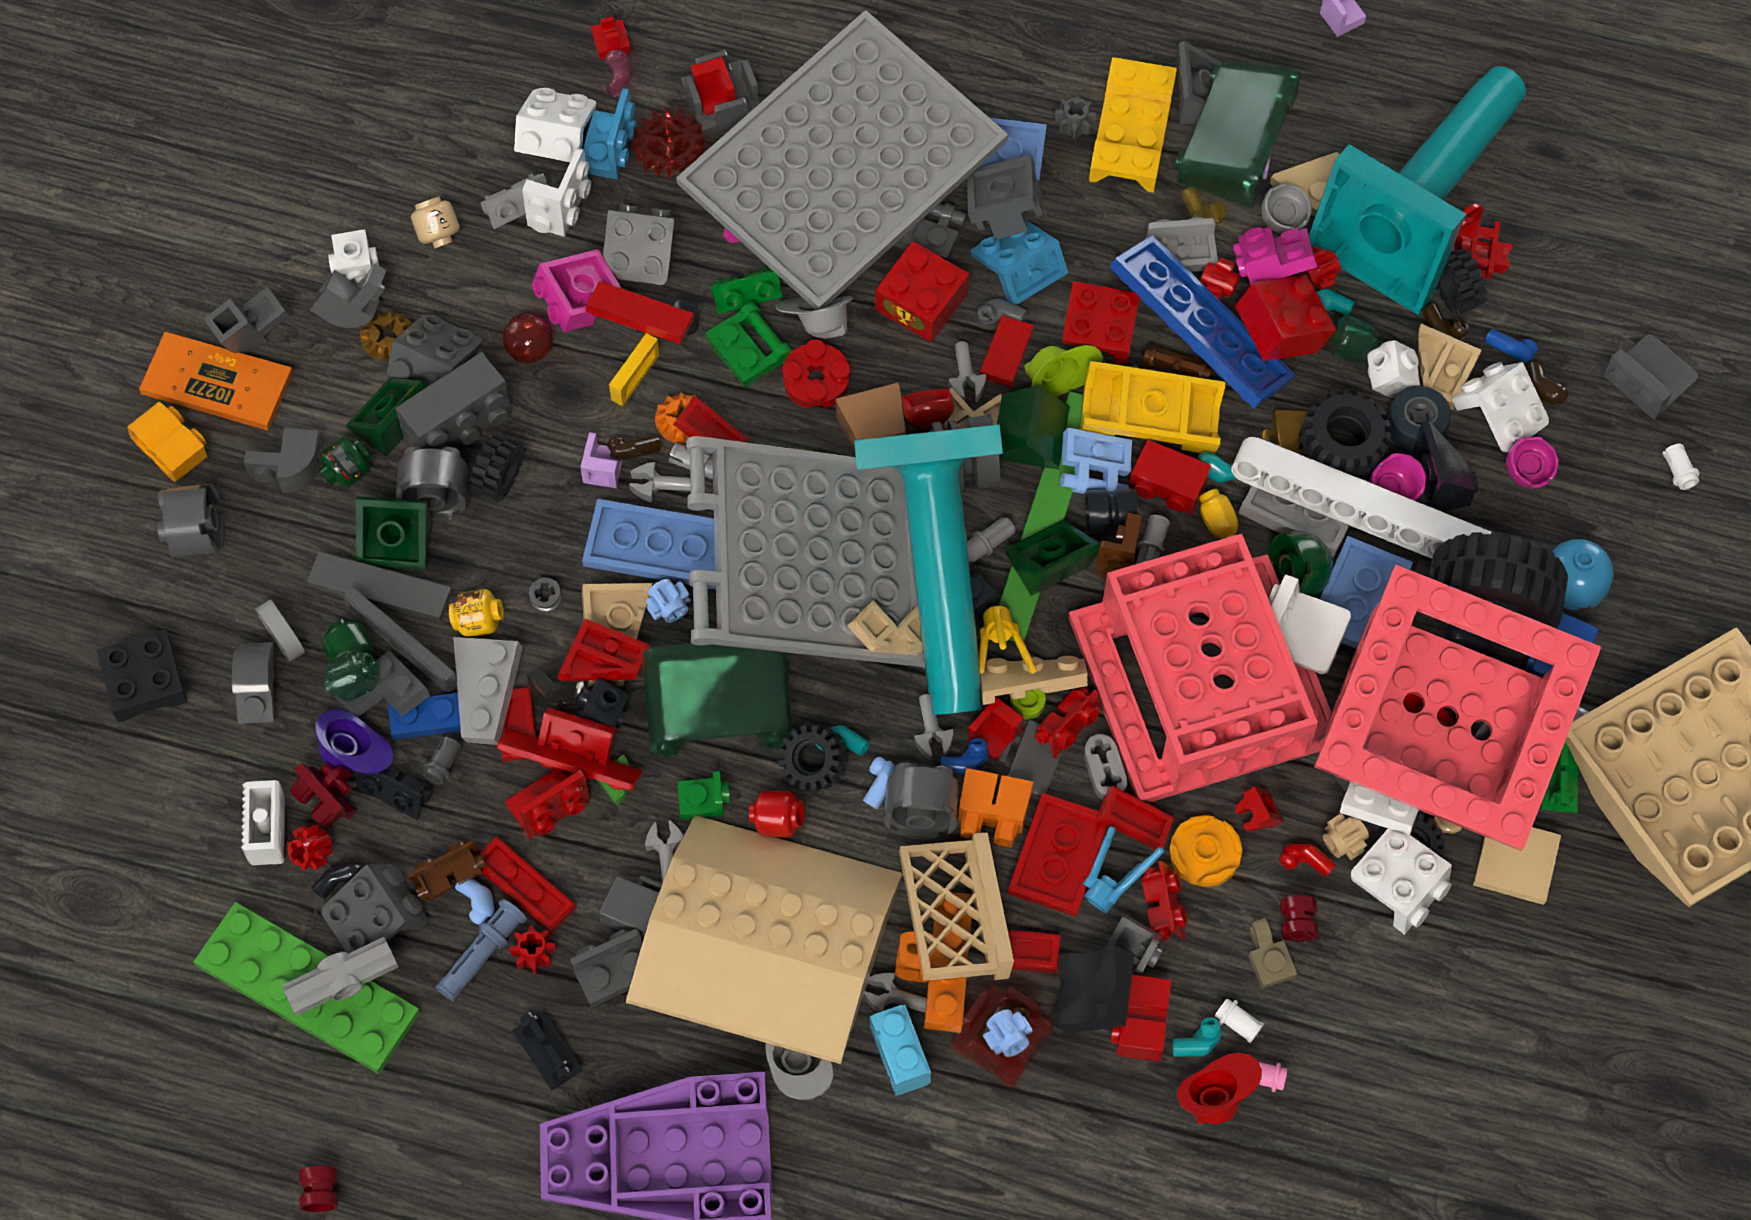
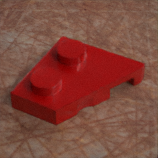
M584 619L559 671L558 679L562 681H595L599 677L603 680H636L651 645Z

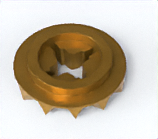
M391 309L388 313L381 314L376 311L373 319L365 324L360 331L363 349L375 359L389 361L393 340L411 326L412 322L405 317L404 313L397 314ZM392 328L394 337L387 336L381 339L382 336L379 330L389 331Z

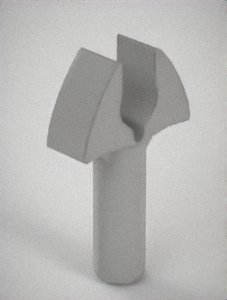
M960 341L955 344L959 376L957 378H949L948 386L950 389L953 387L965 401L963 388L968 382L969 386L974 388L975 399L978 402L985 389L986 374L977 376L973 373L968 343Z
M655 462L643 464L631 471L632 479L644 478L649 481L643 485L629 483L630 490L645 501L653 502V494L660 489L691 491L690 477L660 476L656 472Z
M923 694L919 697L925 731L922 735L914 736V743L918 750L931 761L932 753L929 744L932 742V738L935 737L936 741L941 743L943 757H946L952 745L953 729L944 731L939 727L937 714H932L930 694Z
M669 820L671 835L667 839L666 844L658 838L656 822L651 826L645 841L646 851L655 850L659 853L662 883L674 855V850L679 846L683 838V834L671 820Z
M881 973L869 977L868 984L880 986L885 990V993L880 996L867 991L864 992V999L876 1012H882L886 1006L894 1003L897 1005L905 1004L907 1008L925 1013L926 998L897 989L893 983L895 973Z

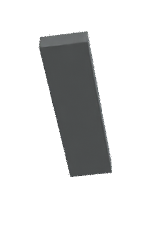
M320 551L317 554L307 580L308 587L344 596L353 587L374 605L440 623L452 595V588L449 586Z
M351 587L344 594L347 609L352 615L445 693L451 694L457 688V679L453 670L355 588Z

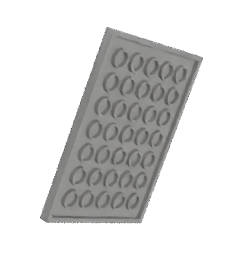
M865 10L677 176L676 180L677 184L813 308L819 310L831 303L1008 141V134Z

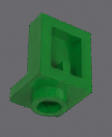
M713 771V778L677 781L681 820L693 819L694 816L703 818L724 816L723 804L730 803L728 782H721L720 771Z

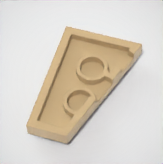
M653 583L583 584V621L588 619L637 639L647 606L646 599L649 598L648 590L652 587ZM625 680L604 681H610L617 686H623ZM587 681V686L590 687L595 681Z
M1062 656L1057 660H1042L1038 657H1031L1037 670L1036 673L1032 674L1024 660L1006 661L1001 658L990 659L985 664L984 673L980 675L983 705L995 703V696L1010 694L1012 699L1024 698L1025 693L1032 689L1052 693L1087 686L1085 660L1078 659L1075 656Z

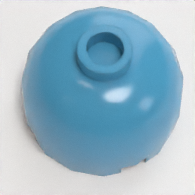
M1571 539L1560 543L1552 550L1555 557H1559L1568 573L1563 608L1578 611L1579 608H1587L1589 606L1593 608L1600 604L1606 598L1614 577L1613 563L1607 552L1598 544L1585 539Z

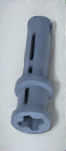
M505 899L500 900L499 909L487 923L482 922L479 926V935L452 966L446 976L435 986L450 1001L454 1002L463 988L471 981L496 949L504 948L507 945L506 939L518 924L526 922L527 917Z

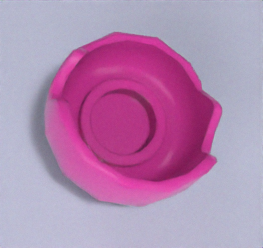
M1523 437L1508 451L1505 466L1509 477L1515 484L1524 488L1534 489L1544 487L1551 482L1557 474L1559 459L1554 447L1543 440L1542 437Z
M1395 453L1381 461L1373 469L1369 483L1416 501L1425 490L1427 475L1422 464L1413 456Z

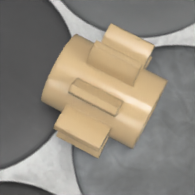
M1340 813L1327 822L1328 826L1325 829L1328 833L1323 835V840L1335 857L1340 858L1346 854L1350 860H1353L1365 851L1364 848L1367 844L1364 841L1369 838V834L1360 819L1354 817L1345 819L1343 814Z

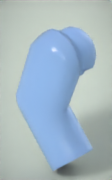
M876 757L869 768L870 772L876 775L877 778L863 799L864 802L877 810L886 797L887 779L895 772L894 764L890 760L885 761L882 757Z
M473 878L461 885L457 882L455 889L471 899L473 909L469 913L470 920L478 925H481L482 922L487 923L489 917H492L495 911L492 892Z

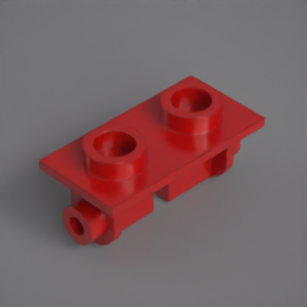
M1084 687L1073 689L1057 706L1058 711L1065 716L1062 718L1052 711L1036 728L1035 739L1041 745H1045L1047 742L1050 744L1053 758H1056L1063 750L1069 749L1074 744L1081 730L1086 725L1090 726L1098 718L1100 704L1097 690L1090 694Z
M1159 861L1160 871L1157 868H1148L1141 878L1146 903L1151 904L1159 901L1160 904L1158 907L1147 909L1150 928L1163 935L1160 941L1170 939V933L1173 932L1180 938L1186 939L1184 926L1188 925V918L1184 906L1179 903L1177 892H1180L1182 889L1179 875L1176 870H1172L1163 861Z

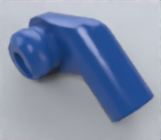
M1496 329L1490 330L1486 336L1487 345L1521 362L1532 360L1534 354L1538 351V346L1532 339L1527 338L1520 342Z
M974 738L969 742V748L961 757H941V766L950 767L953 770V775H965L966 768L978 770L988 759V744L984 739Z

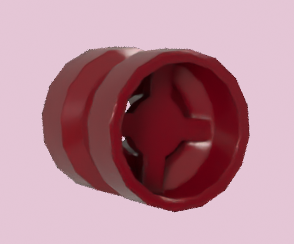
M1296 895L1286 897L1280 901V913L1285 917V922L1281 927L1284 940L1305 942L1314 940L1319 936L1318 924L1314 921L1313 917L1317 912V900L1314 897Z
M310 1166L299 1170V1183L303 1186L304 1191L299 1197V1209L301 1211L320 1213L338 1208V1196L333 1192L334 1184L337 1182L336 1168L331 1166Z

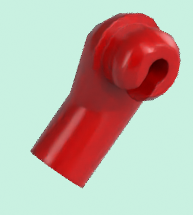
M1290 843L1283 848L1284 853L1279 857L1280 864L1286 869L1292 870L1298 866V863H1308L1324 877L1329 875L1336 865L1332 859L1313 844Z

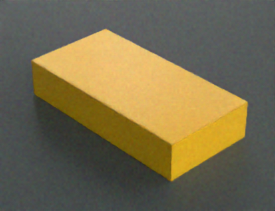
M646 333L609 384L611 401L622 407L660 355L657 338Z

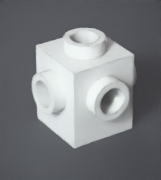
M365 229L331 235L334 254L328 255L331 273L336 270L358 285L374 263L379 265L376 247H369Z
M1394 340L1384 342L1379 348L1367 353L1369 364L1368 376L1373 390L1394 399L1402 390L1408 387L1420 386L1417 368L1419 360L1415 350Z

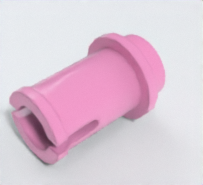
M1259 1062L1262 1068V1079L1259 1085L1272 1088L1271 1092H1276V1089L1284 1090L1288 1068L1281 1067V1063H1277V1066Z

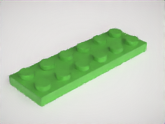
M237 902L230 908L193 961L197 968L379 1075L420 1015L419 1008L376 983L369 981L363 984V988L350 998L341 1001L330 1000L296 1016L282 985L317 969L318 964L327 958L328 955Z

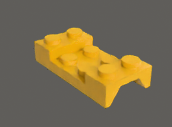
M1112 57L1090 167L1089 182L1096 183L1109 175L1136 180L1147 192L1154 193L1177 68Z
M1090 361L1085 372L1080 430L1109 436L1123 435L1181 444V450L1197 453L1211 451L1215 454L1221 440L1218 435V422L1225 382Z

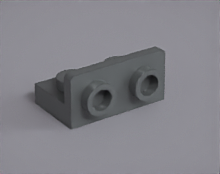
M638 929L618 931L609 937L608 942L597 947L595 945L583 947L575 953V957L570 959L572 970L590 1008L629 991L642 947L641 935Z

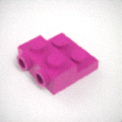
M1257 227L1239 236V243L1233 245L1240 275L1242 278L1248 276L1250 284L1284 278L1317 267L1307 228L1301 230L1290 229L1283 232L1279 237L1274 238L1271 227L1264 229Z
M599 249L539 264L532 283L536 297L539 299L544 298L548 304V317L551 323L554 325L559 324L563 332L594 324L597 316L586 312V303L599 281L621 288Z

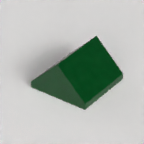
M390 377L345 426L349 431L387 457L403 439L395 408L426 387L419 380Z
M1039 385L1002 395L997 425L1000 424L1003 454H999V460L1059 470L1063 432L1066 430L1070 406Z
M357 497L356 561L371 566L426 569L433 525L427 501Z
M1061 520L1005 548V553L1029 594L1033 596L1090 567L1099 553L1100 543L1064 520Z

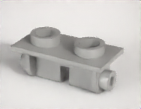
M543 173L535 176L530 174L528 178L512 185L511 189H503L491 196L487 195L484 197L485 200L480 202V206L485 215L488 214L493 229L526 214L522 189L526 180L547 185Z

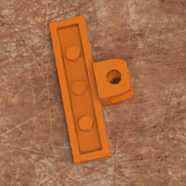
M951 892L965 903L973 895ZM946 899L935 909L949 920H952L960 911L959 908ZM965 913L957 925L970 933L972 917ZM934 920L933 932L929 934L937 938L946 927ZM914 931L905 932L900 936L896 955L895 975L907 981L927 983V981H923ZM952 931L942 941L943 944L956 953L967 943ZM937 949L929 957L931 968L947 967L952 961ZM969 950L963 956L966 960H968ZM966 977L928 981L924 1029L961 1033Z

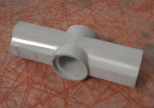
M382 937L349 954L347 952H339L328 956L318 964L317 969L282 985V988L294 1014L298 1016L327 1001H341L352 997L363 988V984L398 968V965L385 937Z

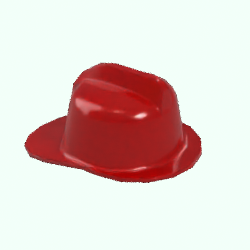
M1227 1054L1183 1080L1178 1088L1177 1099L1181 1107L1194 1114L1195 1120L1199 1124H1221L1227 1122L1239 1110L1240 1101L1257 1089L1262 1079V1068L1258 1060L1249 1054Z

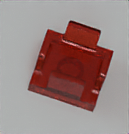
M992 985L987 993L983 991L964 1017L961 1033H958L952 1042L951 1048L1014 1088L1054 1030V1026L1039 1014L1040 1005L1011 986L1004 992L995 985ZM1020 1004L1026 1007L1031 1014L1029 1025L1033 1032L1026 1035L1029 1045L1021 1053L1012 1057H1006L1003 1052L996 1055L994 1050H991L989 1045L981 1041L977 1036L995 1007Z

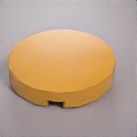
M1209 815L1191 817L1181 823L1172 836L1169 849L1171 864L1178 875L1190 884L1201 887L1217 886L1229 880L1238 869L1242 855L1240 837L1232 825L1224 820L1222 822Z

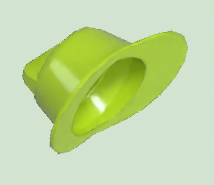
M1090 345L1075 347L1068 351L1059 346H1048L1040 350L1032 361L1028 362L1024 367L1025 372L1032 381V386L1039 385L1055 397H1058L1083 386L1085 372L1090 361L1102 363L1103 356L1098 348Z

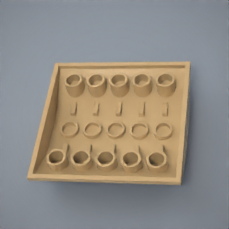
M1736 627L1572 722L1565 740L1595 802L1642 865L1688 907L1751 871V645Z
M694 816L672 857L650 916L626 1003L841 1064L903 873L779 838L764 837L754 831Z

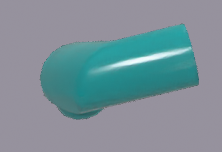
M1323 289L1316 292L1327 312L1335 310L1348 317L1356 303L1331 289Z
M1204 451L1199 454L1197 460L1212 466L1209 478L1216 483L1237 479L1231 471L1233 463H1226L1211 451Z
M846 726L830 727L833 733H838L842 737L839 740L840 743H845L849 750L860 757L868 750L870 741Z
M1212 1017L1205 1018L1201 1022V1027L1192 1038H1172L1173 1057H1196L1209 1054L1221 1039L1220 1022Z

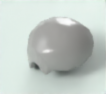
M1282 183L1270 188L1265 194L1261 205L1263 221L1268 227H1271L1272 231L1278 234H1282L1290 229L1301 230L1309 222L1312 211L1310 199L1301 188L1288 183Z

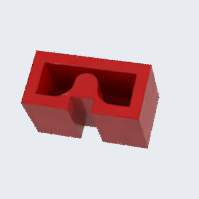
M1147 440L1131 473L1129 488H1135L1137 495L1145 499H1154L1155 496L1165 499L1166 505L1176 512L1193 514L1199 502V497L1209 481L1212 466Z
M1132 975L1126 1026L1113 1027L1110 1043H1117L1116 1056L1161 1061L1164 1049L1171 980Z

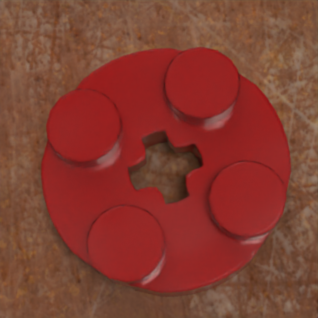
M810 340L806 345L796 348L788 355L782 367L785 392L793 402L805 408L812 409V406L823 405V408L835 405V399L844 397L849 388L850 366L846 357L835 347L824 344L820 340ZM814 370L822 371L824 379L820 381L815 378L811 381L809 380L810 372Z

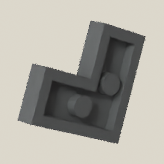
M390 651L332 692L337 702L347 712L353 713L357 717L383 698L402 717L430 697L427 688Z

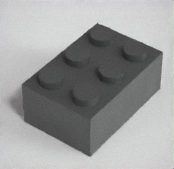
M482 352L395 408L403 438L409 447L440 450L445 447L458 449L463 445L473 443L482 432L492 426H499L512 413L506 382Z

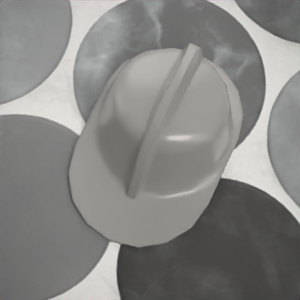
M796 297L779 302L776 305V309L785 313L798 314L808 334L826 339L843 336L847 332L848 317L846 303L852 301L853 297H836L825 308L819 310L813 308L802 297Z
M765 1044L766 1057L774 1082L785 1095L798 1100H809L823 1095L830 1088L833 1080L831 1061L772 1044Z

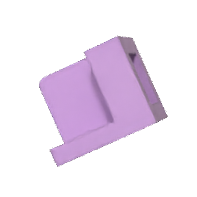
M1355 0L1322 1L1320 14L1337 37L1365 23L1366 15Z
M589 432L580 467L583 483L617 489L623 460L619 461L612 458L608 447L598 445L597 434Z

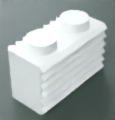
M276 780L245 782L242 785L244 788L242 792L244 795L242 799L244 802L242 805L244 818L242 819L243 825L241 826L243 829L241 833L243 836L241 840L243 846L241 848L251 865L284 863L285 794L281 784Z

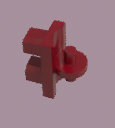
M302 762L294 769L299 777L288 791L296 800L305 805L315 795L322 800L310 813L319 825L328 828L338 821L340 817L350 819L357 812L338 791L339 789L343 795H347L352 790V787L347 783L351 776V771L345 765L334 769L329 763L325 764L321 771L326 777L315 766L308 768Z

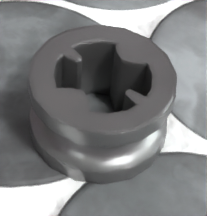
M550 578L537 579L529 589L531 603L540 612L553 611L561 603L562 595L559 585ZM542 589H549L550 594L555 592V595L549 596V601L542 602L540 596L536 599L537 595L542 594Z

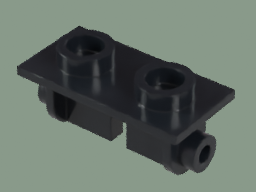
M390 765L386 770L379 773L365 774L358 772L356 788L416 820L419 819L421 803H428L433 793L428 789L426 783H422L409 775H406L400 782L397 781L401 771Z
M544 1010L537 1015L531 1011L521 1017L520 1020L523 1024L513 1029L512 1032L551 1091L583 1071Z

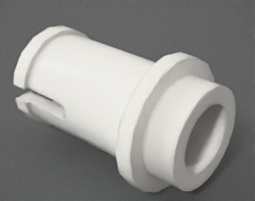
M1675 444L1665 449L1663 457L1673 473V484L1679 486L1681 490L1690 489L1697 485L1700 472L1697 468H1693L1684 445Z
M1227 998L1216 1012L1215 1017L1220 1020L1221 1026L1223 1023L1251 1043L1264 1023L1259 1022L1237 1006V1000L1232 1002Z

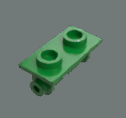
M763 267L762 270L744 274L745 278L739 279L736 276L721 281L715 280V284L709 285L712 298L715 300L717 314L741 309L749 302L759 304L782 298L779 276L773 270H768V267Z
M1566 741L1541 802V810L1577 813L1578 765Z

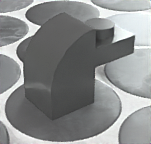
M374 263L358 285L334 270L317 291L310 311L338 327L356 328L367 324L373 319L380 301L378 298L385 289L382 280L386 270Z
M266 287L241 308L230 298L203 320L219 342L230 352L246 353L268 342L265 335L290 315L275 294Z
M284 428L280 453L246 451L244 465L249 478L263 483L278 480L282 493L295 492L306 487L317 476L321 465L320 453L323 451V443L319 430Z
M274 642L237 644L234 650L232 660V691L235 693L238 724L274 722L276 718L273 682L276 678Z

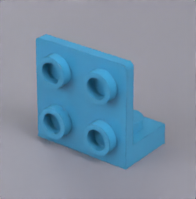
M622 88L615 114L596 110L593 112L583 147L586 161L589 162L588 174L618 180L621 167L626 168L629 159L627 144L629 140H634L637 130V121L633 120L635 103L630 101L628 89Z
M1026 219L1027 232L996 239L994 236L988 237L970 250L974 259L998 274L1006 300L1015 305L1069 273L1059 241Z

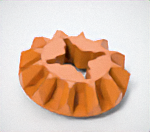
M681 391L678 395L672 397L667 395L665 401L662 404H658L655 424L659 433L668 441L685 444L686 439L689 438L676 428L673 423L677 419L676 416H678L680 408H685L696 394L690 396L685 395Z

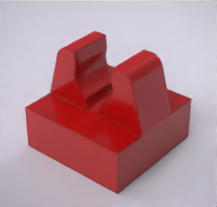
M613 16L600 19L599 25L591 26L599 60L631 53L630 43L622 19L614 21Z
M1254 786L1243 793L1244 798L1235 806V811L1238 814H1245L1249 810L1253 813L1251 821L1243 825L1245 830L1254 832L1267 827L1273 828L1283 822L1268 790Z

